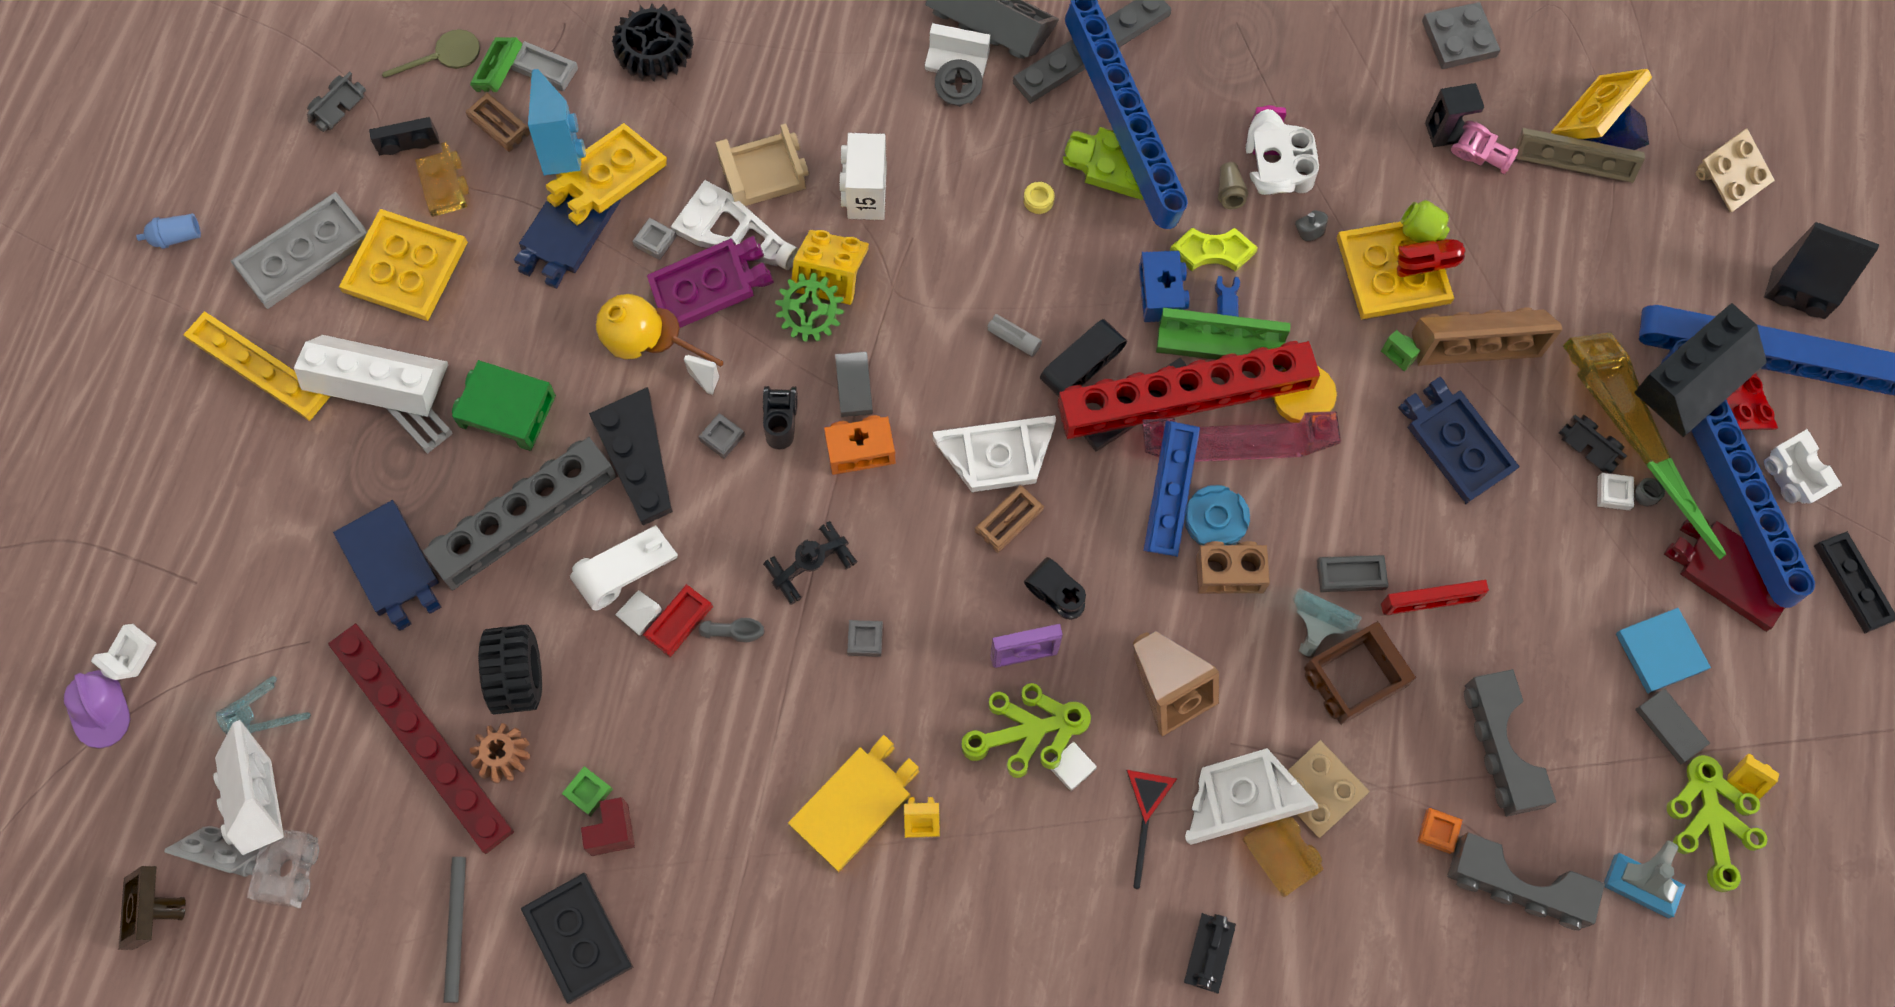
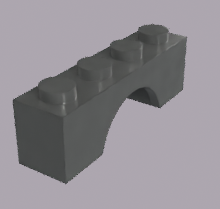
M1514 670L1477 676L1471 679L1465 685L1464 699L1467 707L1472 709L1476 720L1474 731L1477 739L1483 743L1486 752L1484 762L1488 773L1493 775L1497 787L1495 789V798L1498 806L1504 809L1505 816L1507 817L1545 809L1556 803L1546 768L1533 766L1522 760L1513 751L1508 741V719L1513 710L1524 702Z
M1469 832L1458 838L1447 876L1456 880V885L1465 890L1477 892L1478 889L1491 893L1490 898L1497 902L1509 905L1512 902L1525 906V911L1531 915L1538 917L1549 915L1559 919L1561 926L1578 931L1581 928L1595 924L1605 883L1573 871L1558 876L1550 886L1538 887L1527 884L1517 878L1509 869L1501 844Z

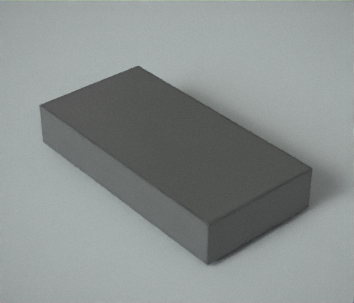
M1384 555L1319 557L1317 560L1320 592L1386 590L1389 587Z
M1665 688L1635 709L1680 765L1710 744Z

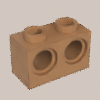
M1213 541L1200 546L1196 555L1198 594L1264 593L1270 584L1267 545H1257L1253 541L1240 542L1237 545H1224L1223 542ZM1216 561L1220 563L1223 571H1213L1208 566V562ZM1249 561L1253 563L1256 571L1249 572L1245 570L1241 562Z

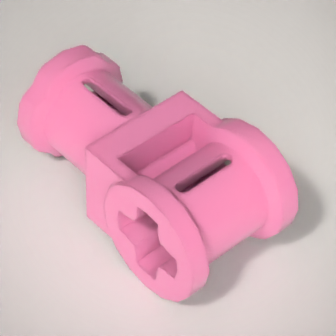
M1466 121L1463 125V134L1458 143L1453 144L1451 148L1452 153L1463 160L1474 162L1480 166L1486 161L1499 168L1500 173L1506 174L1518 154V149L1513 148L1511 150L1497 143L1498 136L1491 133L1486 127L1477 122Z

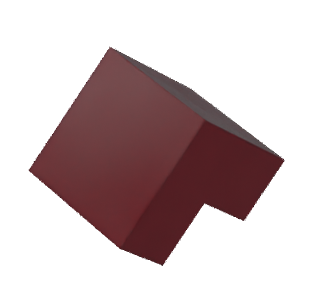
M622 797L600 801L603 823L581 827L584 850L591 856L635 848L629 805Z

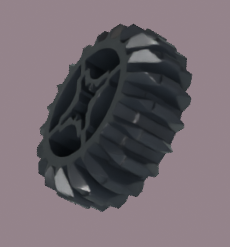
M651 3L649 9H644L640 5L639 11L636 13L629 10V18L620 17V25L615 26V35L612 36L613 51L615 57L619 60L620 66L623 69H627L631 76L638 74L642 81L647 76H650L655 82L656 77L660 75L666 80L667 73L669 72L677 75L678 66L686 68V59L691 58V49L694 45L692 30L684 16H678L675 8L668 11L667 7L663 4L659 9H656L654 4ZM664 31L669 32L675 38L669 37V34L664 33ZM631 46L636 47L637 50L641 51L642 53H637L636 51L631 49Z

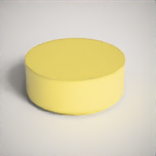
M1031 183L1024 192V205L1032 213H1046L1054 204L1055 194L1052 187L1047 183Z

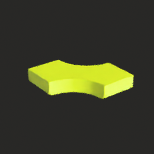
M1191 228L1171 246L1170 251H1180L1181 262H1185L1186 267L1191 271L1206 264H1220L1236 272L1257 252L1258 247L1236 228L1220 235L1204 234L1195 228Z

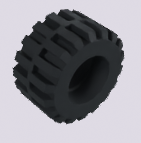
M525 624L485 629L479 642L478 663L483 698L491 714L537 710L542 695V670L537 640L531 627Z

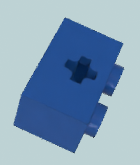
M1180 251L1142 252L1139 263V276L1144 322H1160L1163 308L1189 309V291L1183 289V281H1186L1187 269L1186 263L1180 260Z

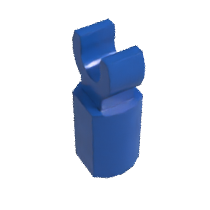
M1218 276L1215 284V291L1219 295L1217 298V314L1239 317L1238 296L1236 295L1240 287L1239 277H1234L1232 287L1228 288L1223 285L1222 276Z

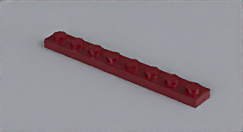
M355 623L328 643L330 648L482 852L487 854L513 834V829L361 627Z

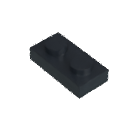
M430 117L369 129L370 139L379 156L394 155L400 151L414 148L423 149L430 145L439 144L438 132Z

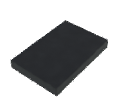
M586 873L580 874L521 908L567 1004L573 1003L634 968Z

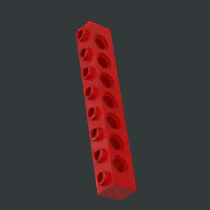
M1290 341L1278 348L1268 349L1260 347L1248 354L1238 356L1235 353L1227 354L1220 357L1219 360L1209 362L1197 360L1188 366L1180 368L1167 366L1155 373L1145 375L1142 372L1133 373L1127 376L1126 379L1116 381L1103 379L1095 383V385L1086 387L1080 385L1070 386L1059 393L1058 408L1066 438L1072 439L1314 389L1320 377V372L1310 342L1298 343V341ZM1274 365L1283 366L1286 372L1276 370ZM1243 372H1252L1256 378H1248ZM1211 378H1220L1225 384H1216ZM1189 384L1194 390L1186 391L1180 385ZM1149 391H1160L1163 397H1154ZM1122 396L1128 397L1132 400V403L1124 404L1118 398ZM1096 403L1100 405L1101 409L1091 410L1086 405Z

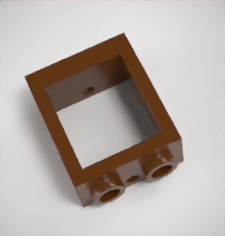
M1379 621L1310 659L1304 667L1307 682L1314 690L1318 689L1325 700L1324 707L1327 713L1333 719L1337 718L1341 725L1408 687L1416 679V676ZM1364 643L1391 684L1348 708L1322 667Z

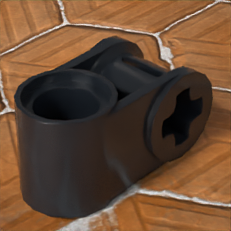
M764 386L763 427L766 442L774 449H785L794 440L795 415H797L798 404L796 386H792L790 390L771 389L770 386ZM776 427L786 428L780 433L772 432Z
M1046 557L1023 581L1034 596L1044 601L1065 619H1077L1085 610V589L1049 557ZM1065 597L1069 600L1073 597L1077 598L1076 604L1072 601L1066 604Z

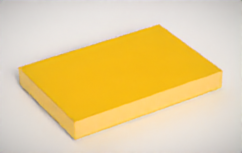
M1640 69L1599 75L1551 133L1577 139L1602 137L1651 80L1652 76L1649 70Z

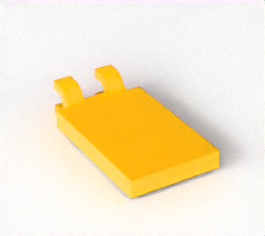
M623 123L585 149L586 157L581 158V171L556 174L557 179L546 184V189L551 192L547 196V201L556 208L570 194L574 199L568 202V207L573 212L568 217L578 226L588 217L592 209L600 214L667 166V157Z
M885 735L875 743L868 754L860 747L788 822L838 873L910 797V793L904 787L919 773V767L910 758L903 763L896 773L883 762L895 749L893 747L894 744Z

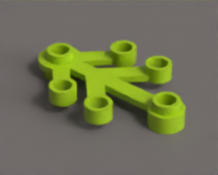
M1034 683L1026 684L1023 687L1021 693L1023 703L1031 707L1038 706L1053 715L1052 717L1040 719L1010 703L1005 693L995 692L989 698L990 711L996 715H1004L1021 725L987 734L977 730L970 731L962 739V752L967 759L979 761L986 757L989 748L1026 739L1019 752L1011 756L1007 763L1008 773L1014 778H1021L1026 775L1028 763L1044 735L1059 730L1052 745L1043 748L1040 757L1041 764L1045 768L1055 769L1060 765L1061 754L1072 735H1080L1089 728L1091 714L1082 703L1068 702L1063 705L1042 694L1041 688ZM1028 691H1035L1038 696L1035 699H1029L1025 694ZM1001 699L1005 702V705L997 708L993 705V702ZM1071 713H1076L1080 716V719L1073 722L1067 716ZM972 739H979L982 744L977 748H973L969 745V742ZM1048 753H1054L1057 756V760L1048 762L1044 756ZM1018 761L1024 765V768L1016 771L1011 765Z
M1705 755L1698 756L1692 759L1687 766L1689 782L1676 798L1667 803L1666 810L1670 817L1677 820L1689 816L1692 811L1691 802L1700 791L1703 806L1686 829L1674 837L1673 843L1678 845L1677 852L1681 854L1694 852L1699 845V836L1708 826L1715 865L1708 870L1707 880L1714 890L1728 892L1739 886L1741 875L1739 870L1731 864L1724 827L1741 839L1742 844L1748 850L1755 851L1765 847L1768 839L1762 829L1749 828L1720 805L1717 792L1731 801L1736 811L1743 816H1749L1758 812L1760 801L1754 794H1743L1723 778L1721 765L1714 758ZM1702 767H1706L1709 770L1710 778L1704 776ZM1744 799L1751 803V810H1747L1744 807ZM1676 802L1683 806V814L1675 810ZM1751 833L1758 837V845L1751 842ZM1682 837L1690 841L1689 849L1682 845ZM1724 870L1728 871L1731 875V882H1727L1723 878Z

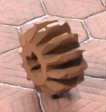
M501 723L497 732L491 725L487 726L488 736L484 738L480 734L475 735V739L480 743V746L470 748V753L477 756L471 761V765L475 769H480L479 776L483 779L491 776V780L494 783H499L504 774L508 781H513L514 774L512 771L515 768L519 772H525V767L520 763V760L530 759V754L524 750L529 745V741L526 738H520L521 731L515 727L509 731V727L505 723ZM499 748L506 752L502 758L495 755Z

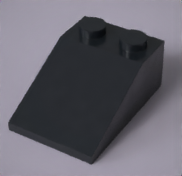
M1815 222L1773 266L1764 298L1773 300L1781 306H1789L1806 312L1809 316L1826 319L1842 303L1877 252L1879 244Z

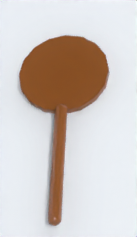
M655 308L662 320L661 335L656 345L652 349L648 347L645 350L646 352L660 353L669 349L675 343L708 361L714 362L720 367L723 366L722 360L677 338L679 335V322L676 316L667 309Z

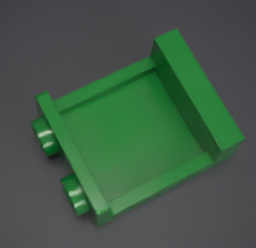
M478 360L474 370L471 369L466 376V387L461 398L458 397L453 404V419L459 428L466 430L469 425L515 440L519 448L532 451L556 397L550 382Z

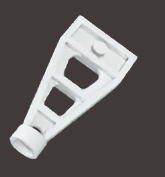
M706 180L703 181L671 226L676 235L704 248H710L730 238L734 240L736 245L740 244L749 229H753L765 238L761 244L764 257L754 261L774 266L778 265L785 270H789L793 266V259L799 250L797 247L782 240L740 201L734 202L731 193ZM723 212L730 213L740 223L730 237L717 235L710 231Z

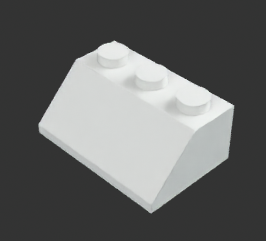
M240 720L233 722L215 757L217 772L213 774V777L221 795V798L217 799V805L224 817L225 823L221 825L222 836L228 845L234 844L239 852L245 855L284 838L271 760Z

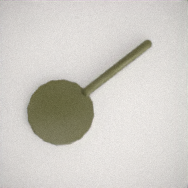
M457 29L443 34L437 41L436 53L387 70L382 73V76L386 78L438 59L441 64L448 68L458 69L472 64L478 57L480 52L479 41L474 34L467 30Z

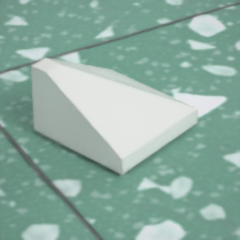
M685 355L684 361L688 373L706 393L713 395L719 379L716 364L708 360Z
M638 590L615 615L641 636L663 611L659 604Z

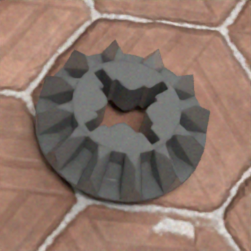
M951 60L942 65L936 74L935 88L938 97H941L947 105L954 104L961 107L963 104H972L973 100L981 93L983 84L981 72L973 63L967 60ZM957 73H960L962 82L967 83L962 85L961 93H958L955 85H950L955 83Z

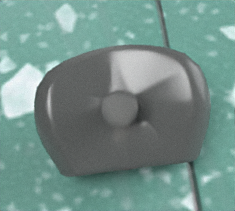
M1314 210L1303 218L1298 219L1295 225L1300 237L1305 241H1313L1321 237L1326 231L1328 216L1322 211Z

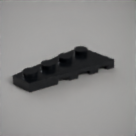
M648 387L589 413L642 525L644 526L672 513Z

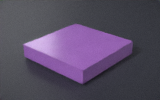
M1060 624L992 638L990 654L992 666L997 668L1057 655L1063 636Z

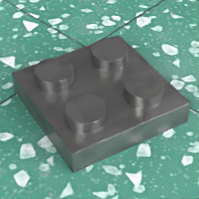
M1480 2L1427 13L1422 19L1441 69L1495 58L1500 52L1499 45Z

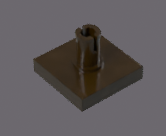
M141 866L124 877L118 950H134L151 941L153 919L183 920L185 909L180 908L186 905L185 897L155 898L157 866Z

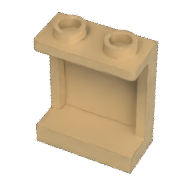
M787 124L780 125L781 133L779 135L730 148L727 139L715 142L718 158L734 202L740 201L744 206L806 189L804 177L809 176L805 159L798 158L796 152L800 150L795 132L789 133Z

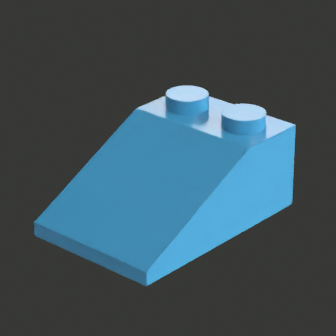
M534 69L531 76L528 127L543 175L581 171V158L586 157L583 139H578L576 132L579 130L576 114H570L564 97L539 69Z

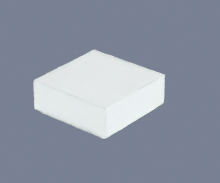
M1601 473L1598 476L1597 507L1630 511L1634 507V477Z
M1072 742L1062 752L1060 765L1055 769H1051V771L1072 791L1095 771L1097 766L1075 742Z

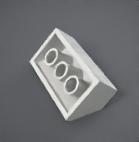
M321 335L305 342L294 370L301 390L428 417L448 367V362Z

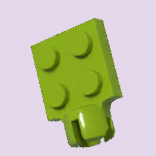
M1099 127L1096 135H1089L1079 131L1071 133L1065 148L1066 156H1063V164L1082 170L1086 177L1084 183L1143 200V196L1114 131Z

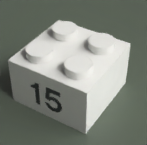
M848 133L847 145L841 146V164H843L842 172H840L841 207H847L848 219L884 220L887 171L885 134Z

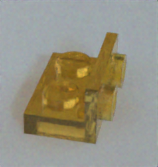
M447 141L441 143L443 152L415 160L428 210L432 217L468 207L465 195L470 194L465 177H459L458 169L463 168L457 150L451 151Z
M1291 816L1262 824L1242 839L1283 897H1286L1324 870L1320 864L1322 862L1320 854L1311 844L1307 846L1299 835L1301 833L1299 825Z

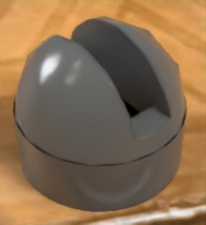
M1654 478L1643 479L1637 485L1634 492L1637 502L1646 507L1657 504L1665 495L1664 487Z

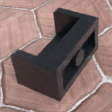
M1476 83L1440 89L1425 121L1433 148L1458 143L1464 132L1463 116L1483 111L1484 104Z

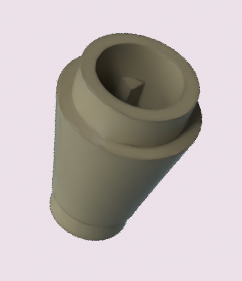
M1227 162L1220 167L1218 200L1227 209H1237L1246 203L1249 193L1238 165L1234 162Z

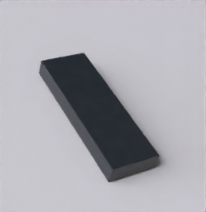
M1848 531L1814 545L1864 634L1895 622L1893 608Z

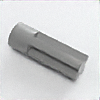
M998 314L994 315L987 326L989 327L988 331L1032 357L1037 353L1042 344V340Z

